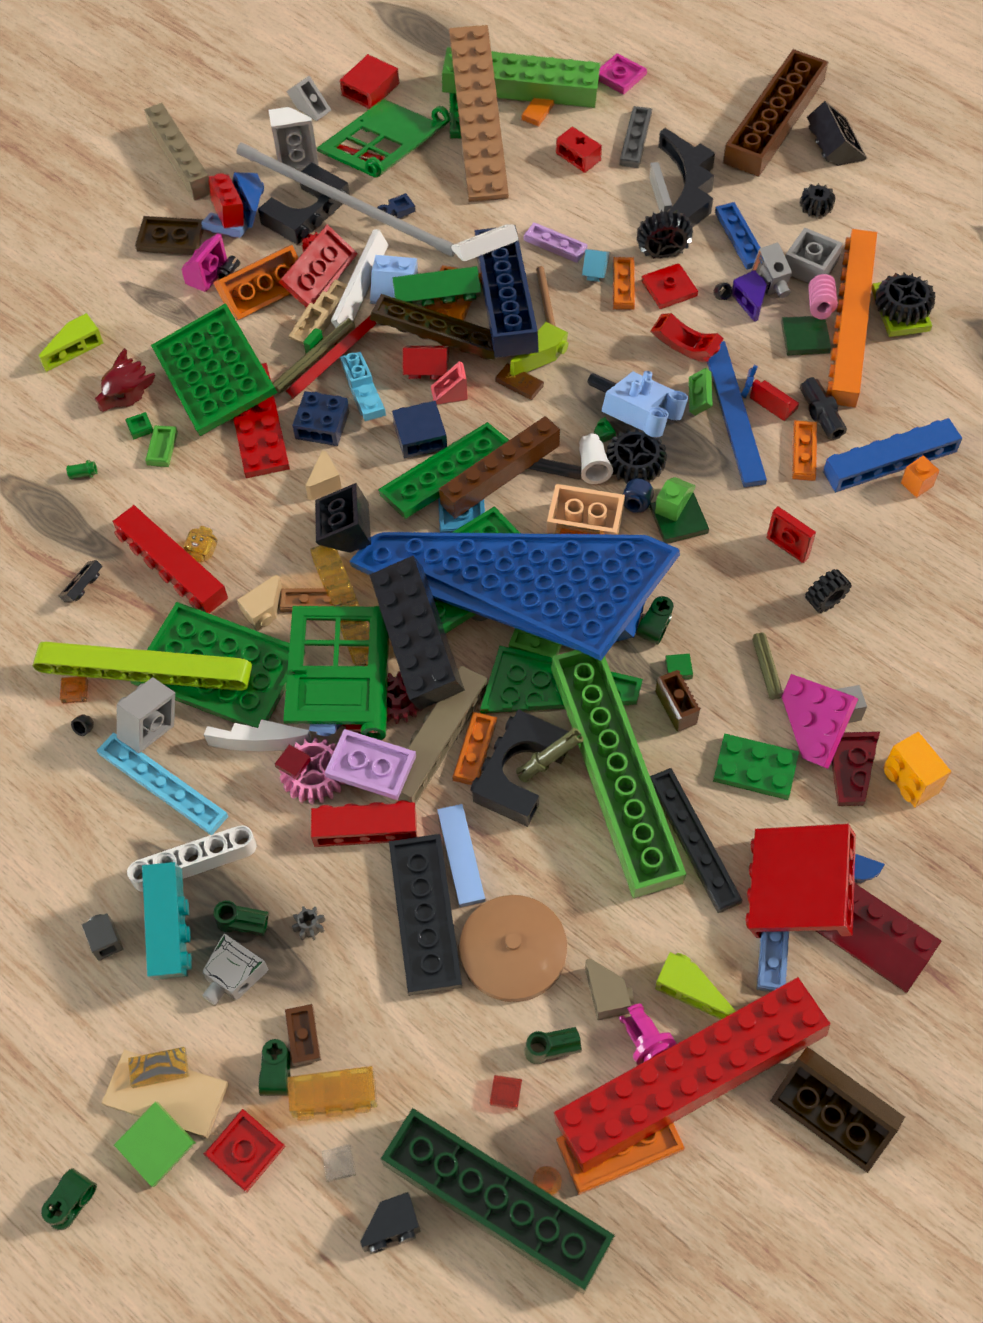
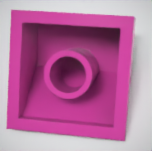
M217 233L204 241L195 250L188 262L183 265L181 271L186 285L207 292L213 285V282L217 280V269L219 266H223L227 260L221 234Z

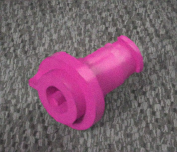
M634 1004L627 1008L631 1016L624 1017L623 1015L619 1017V1020L625 1024L627 1033L637 1047L633 1054V1059L637 1065L677 1044L670 1033L660 1034L652 1019L645 1014V1008L642 1004Z

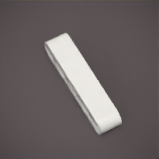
M243 825L236 826L137 860L128 867L127 875L135 889L143 892V878L137 879L139 874L142 873V865L176 862L182 869L184 879L248 857L255 852L257 845L250 828ZM243 838H247V839H248V841H247L246 843L241 844V845L238 844V842H239L241 839H243ZM223 847L219 853H212L215 848ZM191 856H198L193 862H187Z

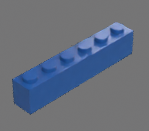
M949 418L941 421L936 420L929 425L915 427L908 432L894 434L890 438L881 441L876 440L869 445L855 447L850 451L831 455L826 459L823 473L836 493L905 470L908 465L922 456L932 461L958 451L962 436Z

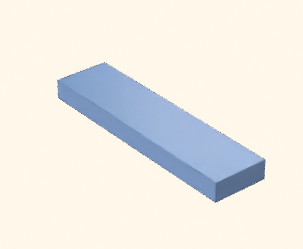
M463 804L437 809L459 907L485 902V895Z

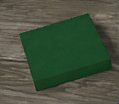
M814 316L782 317L781 325L787 355L829 354L831 352L826 319H818Z
M694 492L676 522L656 514V502L650 503L651 513L664 543L668 544L709 533L708 524Z

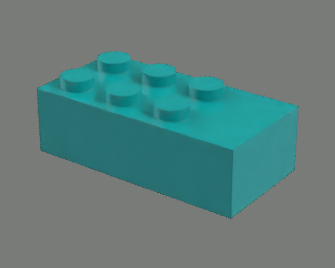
M176 862L142 865L147 977L154 980L188 977V970H192L191 953L188 954L186 943L191 942L190 927L186 926L185 916L189 915L188 899H185L183 892L182 869Z

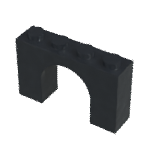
M312 162L301 171L350 195L348 182ZM300 183L302 190L318 198L316 203L306 208L296 209L288 207L271 197L258 208L262 225L298 245L304 238H307L308 234H311L329 216L333 215L343 203Z
M518 709L514 717H509L505 726V734L503 737L499 736L497 738L492 757L488 756L482 767L483 773L480 778L476 777L470 791L472 792L474 803L528 827L539 807V795L510 782L505 776L503 768L506 762L514 755L523 752L540 753L569 731ZM567 753L562 755L554 762L562 764Z

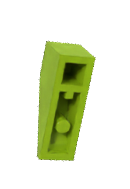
M87 313L67 322L39 354L44 370L48 372L103 344L99 329Z
M545 322L538 330L539 353L515 355L511 360L510 374L515 376L521 372L527 373L555 361L568 349V332Z
M669 953L657 979L656 990L720 1020L736 1012L700 968L691 962L689 957L681 953Z

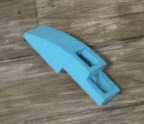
M361 351L340 357L350 390L364 421L386 416L385 408L374 386L372 375Z

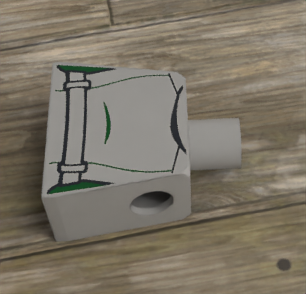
M223 934L203 969V975L211 983L204 992L203 997L214 1005L217 1004L224 993L234 1000H238L269 969L264 960L226 934Z

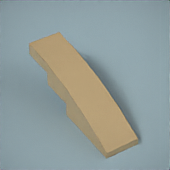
M334 280L327 292L322 291L315 304L310 303L290 333L289 339L304 345L303 341L313 329H320L323 333L332 323L331 319L347 284Z

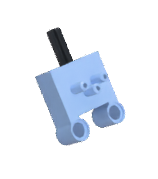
M644 371L643 376L636 372H631L618 383H614L595 373H591L587 380L589 386L606 393L602 412L644 431L645 434L651 437H661L663 435L667 419H682L688 396L685 393L653 381L650 371Z

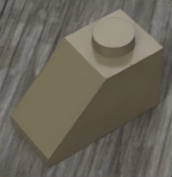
M592 959L585 960V972L597 1020L630 1014L627 1008L634 1004L631 987L626 988L625 980L596 961Z

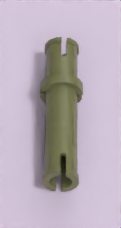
M572 728L571 731L542 752L533 754L531 760L516 769L517 774L522 772L518 776L519 779L527 782L540 771L545 772L551 763L583 742V736L577 738L581 735V732L576 728Z

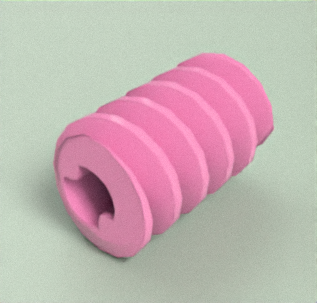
M827 274L815 276L808 285L810 312L818 319L830 317L838 304L835 279Z

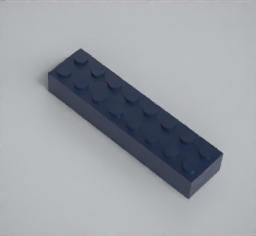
M495 228L474 230V233L477 236ZM518 239L516 242L477 257L495 358L539 353L538 330Z

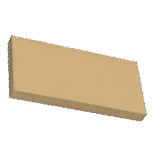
M124 1050L101 1104L141 1117L154 1102H159L186 1132L208 1139L229 1083L172 1065L185 1071L186 1074H158L131 1085L143 1072L145 1056ZM141 1056L139 1067L130 1075L133 1069L137 1066L138 1057ZM155 1063L146 1067L145 1072L158 1066L170 1067V1064Z

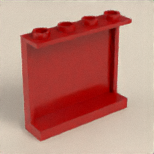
M849 824L755 829L754 838L751 840L753 863L749 865L751 887L748 888L747 898L750 903L749 913L746 914V926L756 938H761V932L837 930L841 936H853L856 834Z

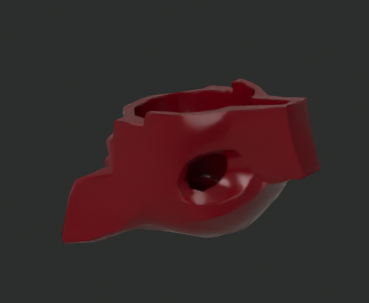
M125 348L116 358L112 368L102 377V392L95 397L98 408L102 412L114 407L133 406L135 402L142 399L144 390L151 386L154 381L155 373L145 375L146 367L144 365L141 366L142 363L140 361L132 363L133 358L127 359V350ZM125 394L123 398L116 397V395Z

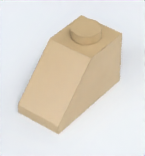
M277 574L237 599L241 613L256 631L262 627L269 626L277 618L282 589L280 578Z

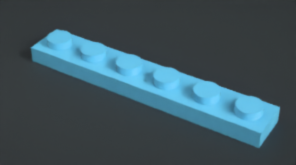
M113 732L96 750L101 757L208 834L213 835L229 817L227 812L142 752H136L120 741L116 733Z

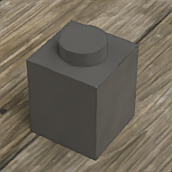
M108 913L95 915L88 922L82 924L90 949L98 961L124 950L115 924Z

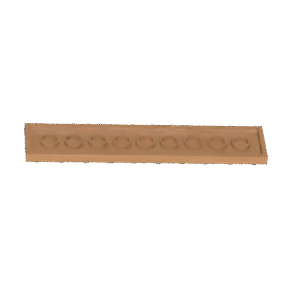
M488 25L449 28L468 201L509 198Z

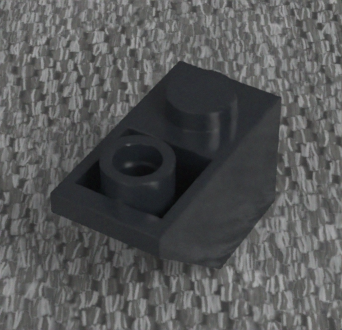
M409 1192L379 1203L360 1241L364 1252L369 1250L371 1254L382 1252L388 1248L387 1244L397 1240L399 1244L412 1241L416 1238L415 1234L421 1232Z

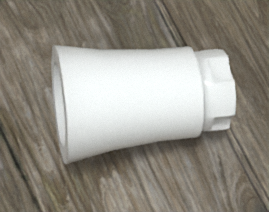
M596 434L583 436L579 441L582 479L589 484H601L612 476L613 468L605 453L604 445L599 440V436Z

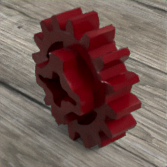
M398 671L396 677L388 673L387 722L393 718L395 724H398L400 719L407 723L408 716L411 715L416 718V710L422 711L423 709L419 710L409 700L401 672Z

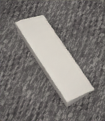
M505 224L456 243L451 248L462 261H467L518 241V235L515 225Z

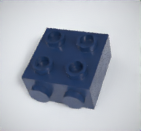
M304 391L292 425L295 439L338 446L349 415L348 399L338 395L333 396L319 392Z
M436 401L392 410L393 424L404 459L440 451L447 447V435Z

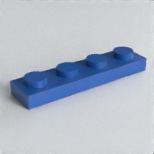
M735 202L716 206L715 214L746 270L752 269L758 250L761 247Z

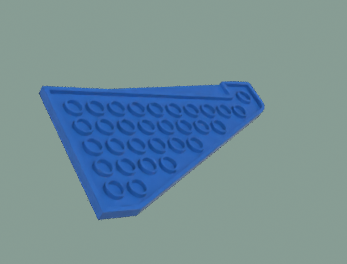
M382 532L372 536L371 545L359 550L349 562L351 567L370 575L414 555L424 569L434 599L578 650L601 661L678 559L680 549L647 535Z

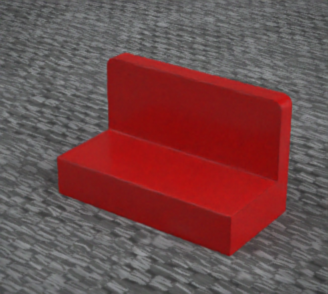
M757 379L753 381L750 399L784 422L798 409L799 402L766 380L763 382Z

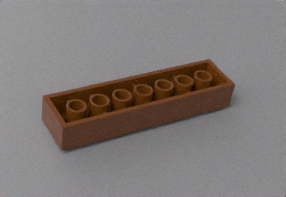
M792 49L726 143L723 164L760 177L825 81L829 61Z

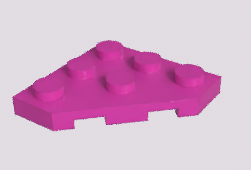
M791 674L781 697L801 756L809 762L828 769L858 698Z

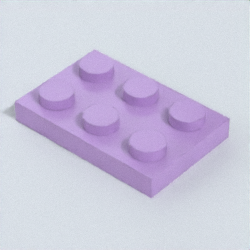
M344 729L324 772L325 777L398 800L416 758V752Z

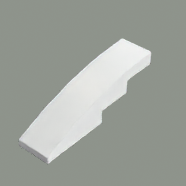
M261 720L258 728L234 723L231 731L207 726L204 733L208 746L239 751L285 750L289 744L294 746L295 742L300 746L304 745V739L312 743L309 730Z

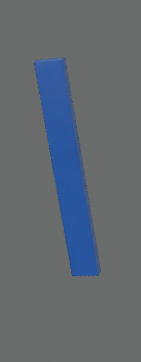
M725 341L720 344L719 351L710 357L707 364L711 371L713 385L743 487L766 485L765 471Z

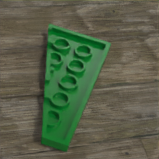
M500 645L480 713L517 712L518 709L521 711L565 709L551 670L552 657ZM611 672L623 705H637L643 679Z

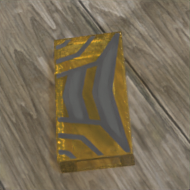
M185 1047L128 1058L130 1085L132 1088L189 1077Z

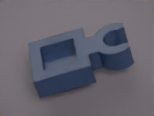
M407 193L389 199L388 205L382 204L377 207V209L392 216L395 215L398 219L416 212L415 205Z

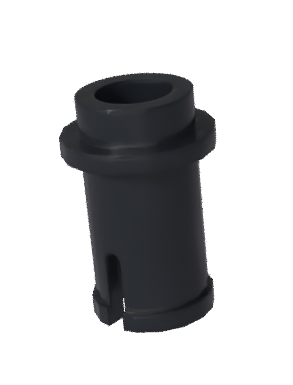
M230 255L223 266L218 267V278L221 279L233 273L240 266L239 259L232 263L236 257Z

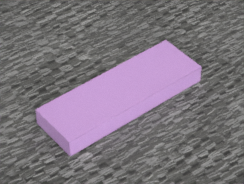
M533 223L524 234V241L576 263L584 255L588 244L537 223Z

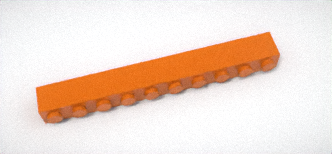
M852 229L851 235L846 237L844 250L848 251L844 252L842 265H846V267L842 268L840 280L844 281V283H840L838 296H842V299H838L836 312H840V315H836L834 328H838V331L834 332L832 344L836 345V348H832L830 361H834V364L830 365L828 377L832 378V381H828L826 391L828 395L835 398L837 405L856 408L860 395L877 232Z

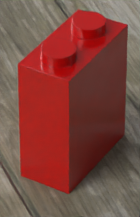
M369 54L340 79L341 95L368 109L383 100L400 84L397 67Z

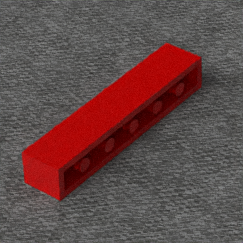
M135 505L112 521L116 529L114 531L116 537L122 543L126 541L136 556L141 555L150 569L153 570L155 568L164 582H171L174 585L175 591L181 597L186 596L193 608L210 614L228 599L225 586Z

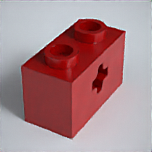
M572 126L556 138V154L586 173L601 161L602 145Z

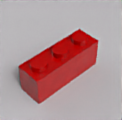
M219 173L215 176H209L210 199L223 228L244 226L243 203L229 174Z

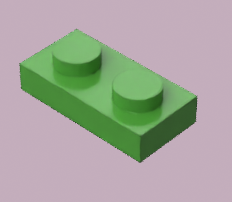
M707 368L689 377V412L694 416L713 407L711 371Z
M515 628L508 645L509 648L548 657L558 655L561 644Z

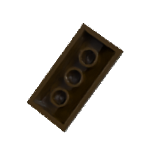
M808 1046L799 1056L770 1100L867 1173L898 1132L905 1119V1116Z

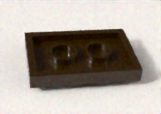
M143 216L135 244L136 251L193 255L200 246L204 231L202 229V221L204 219Z

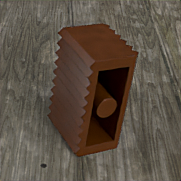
M679 670L658 677L655 692L677 732L697 725L701 709L698 707L696 699H693L694 695H691L692 691H689V687L684 682L685 679L682 678L683 675L680 674Z

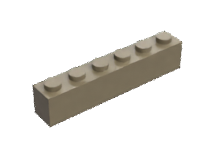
M163 103L144 109L149 129L194 201L210 195L209 175Z
M461 665L458 671L465 691L435 703L434 709L427 712L420 731L416 730L410 740L411 745L408 749L416 752V758L398 801L406 800L415 802L416 805L472 716V713L484 697L488 685L487 677Z

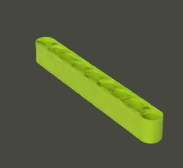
M40 642L32 665L36 671L46 674L147 682L153 677L162 684L238 691L248 688L252 669L251 662L241 658L57 642Z

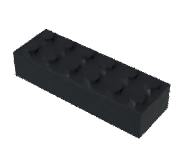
M414 555L370 574L369 576L409 700L421 710L465 691L424 569Z

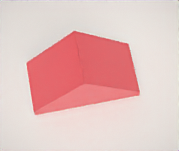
M459 361L431 385L433 401H436L437 405L468 400L467 379L462 362Z

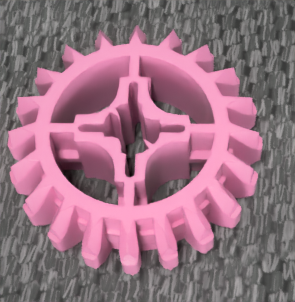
M316 737L312 743L304 739V745L301 746L295 742L294 747L308 754L311 757V761L300 774L298 780L279 770L280 774H282L280 775V780L284 784V790L290 792L293 799L299 796V801L302 804L307 798L312 805L315 799H319L322 804L326 796L333 799V791L340 793V785H345V783L325 777L324 772L337 745L335 743L329 745L326 739L319 743Z

